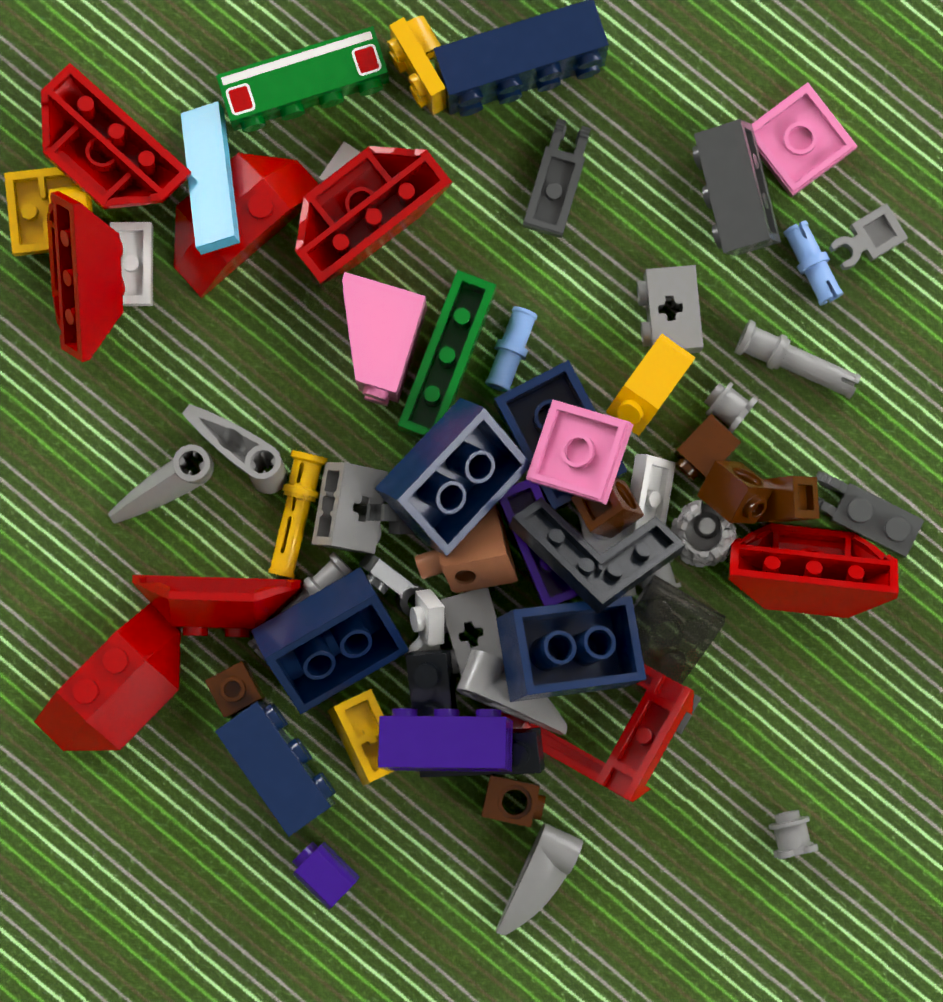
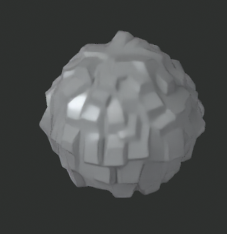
M696 500L688 503V505H684L678 518H674L671 531L686 544L679 555L680 559L686 564L695 565V567L715 566L719 562H723L730 554L731 544L737 539L734 524L728 522L708 504H703L702 500Z

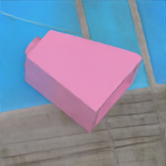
M344 272L342 279L352 362L358 389L365 395L364 399L383 406H388L389 400L399 403L427 311L426 296Z

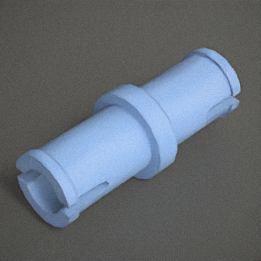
M805 220L799 223V227L797 224H794L786 229L783 234L799 262L797 265L799 273L806 275L819 305L822 306L828 303L827 300L832 302L844 293L840 289L827 263L830 260L827 252H821L808 226L809 224Z
M514 306L512 308V314L502 339H498L495 345V349L498 352L488 379L485 381L487 386L501 392L511 390L510 387L520 360H525L528 353L525 346L534 322L538 317L536 313L522 307Z

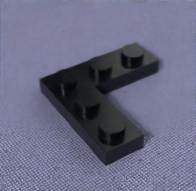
M542 497L514 515L508 526L597 614L680 555L686 545L655 516L610 549L599 554Z
M412 651L405 655L412 709L418 710L417 716H434V709H457L451 651ZM541 728L513 729L512 772L419 771L420 777L542 773L545 769Z

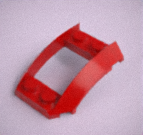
M644 664L646 680L635 685L643 688L646 692L606 763L542 727L504 712L501 715L513 721V729L541 728L544 753L633 803L651 790L646 786L648 780L686 712L692 715L694 691Z

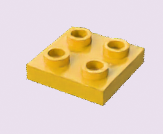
M424 16L415 17L407 22L402 17L389 25L391 39L387 41V44L391 51L388 54L400 74L405 71L408 73V80L411 84L409 90L420 108L427 106L433 116L447 108L446 88L430 62L434 58V48L441 46Z
M57 167L4 173L12 254L15 257L49 253L47 213L51 203L50 196L52 192L60 191L93 212L92 199Z

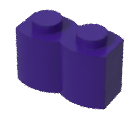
M312 841L292 861L297 867L292 875L328 910L360 878L325 841L319 847Z

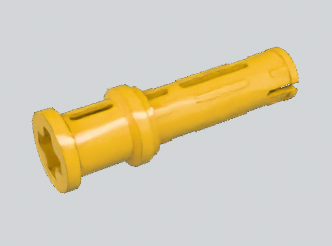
M291 450L290 456L294 460L288 483L283 484L282 488L284 491L283 495H286L287 498L268 572L294 578L311 502H316V499L319 498L320 493L316 490L321 468L325 465L328 458Z

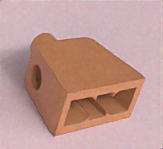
M496 504L448 556L435 549L415 556V562L422 580L444 573L451 591L455 593L518 581L505 524Z

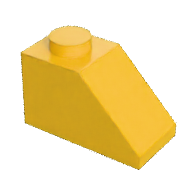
M661 334L605 413L631 422L633 424L632 432L640 436L696 357L664 334Z

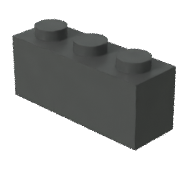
M738 119L695 133L694 137L697 146L693 147V157L698 169L703 170L706 185L702 187V192L707 207L713 209L716 225L712 226V233L717 247L722 249L725 254L737 256L781 243L752 124Z

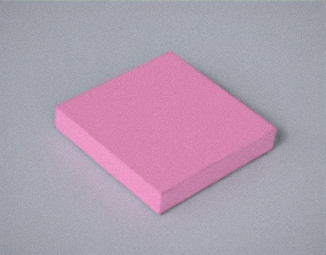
M808 82L752 123L761 160L791 198L858 147Z
M552 400L526 480L607 505L633 424L626 420Z

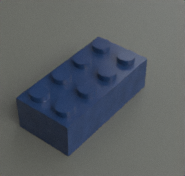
M585 0L434 48L435 71L446 88V104L449 114L459 112L460 116H469L483 109L482 105L498 100L499 104L510 103L521 98V92L537 88L538 92H544L561 85L560 80L576 75L577 79L580 80L598 74L600 67L605 66L609 44L594 0Z

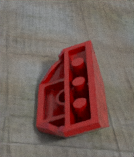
M71 63L41 90L43 155L102 209L163 203L191 176V171Z
M368 146L303 196L295 253L322 285L359 265L416 221L452 184V181L427 149L413 150Z
M237 153L230 159L240 243L201 255L195 246L190 195L176 206L174 268L201 299L301 213L303 196L319 184L298 160Z
M60 191L52 192L50 196L51 203L48 207L47 227L51 289L56 322L61 330V335L59 336L60 346L68 354L81 362H85L92 358L123 313V296L125 294V284L121 274L123 245L118 232L80 202Z
M770 523L749 533L742 539H735L730 546L729 580L764 609L849 618L897 599L899 594L898 559L890 554L885 555L875 545L854 532Z
M132 575L134 586L173 627L183 628V636H208L209 628L225 629L224 637L250 638V630L272 619L303 590V581L296 579Z
M150 603L116 630L56 691L34 723L63 751L122 750L180 690L181 631L177 627H173Z

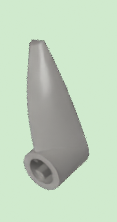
M191 404L184 410L182 414L219 453L246 473L257 491L264 494H273L283 488V484L287 482L288 473L280 453L275 447L246 429L207 410ZM265 466L267 469L269 466H273L269 472L263 470V473L259 472Z
M197 445L181 447L176 452L173 460L143 480L108 513L110 519L114 524L128 520L167 504L206 483L214 472L212 457L202 447ZM192 455L196 459L202 456L204 461L199 464L201 471L198 474H194L191 471L185 474L184 468L188 466L186 459Z
M471 650L456 689L459 693L560 735L566 734L567 724L548 697L510 702L503 659L484 651Z
M546 823L542 825L496 928V933L501 935L509 934L530 920L548 903L566 876L572 871L582 849V839Z

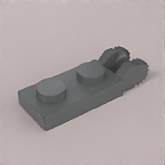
M557 119L550 145L545 148L523 222L524 228L558 238L563 237L585 162L583 155L591 128L582 126L581 130L578 131L574 154L558 150L567 129L566 121Z
M818 471L816 477L819 485L842 495L837 507L818 497L819 513L831 518V522L903 558L907 557L924 522L923 519L851 483L846 484L827 473Z

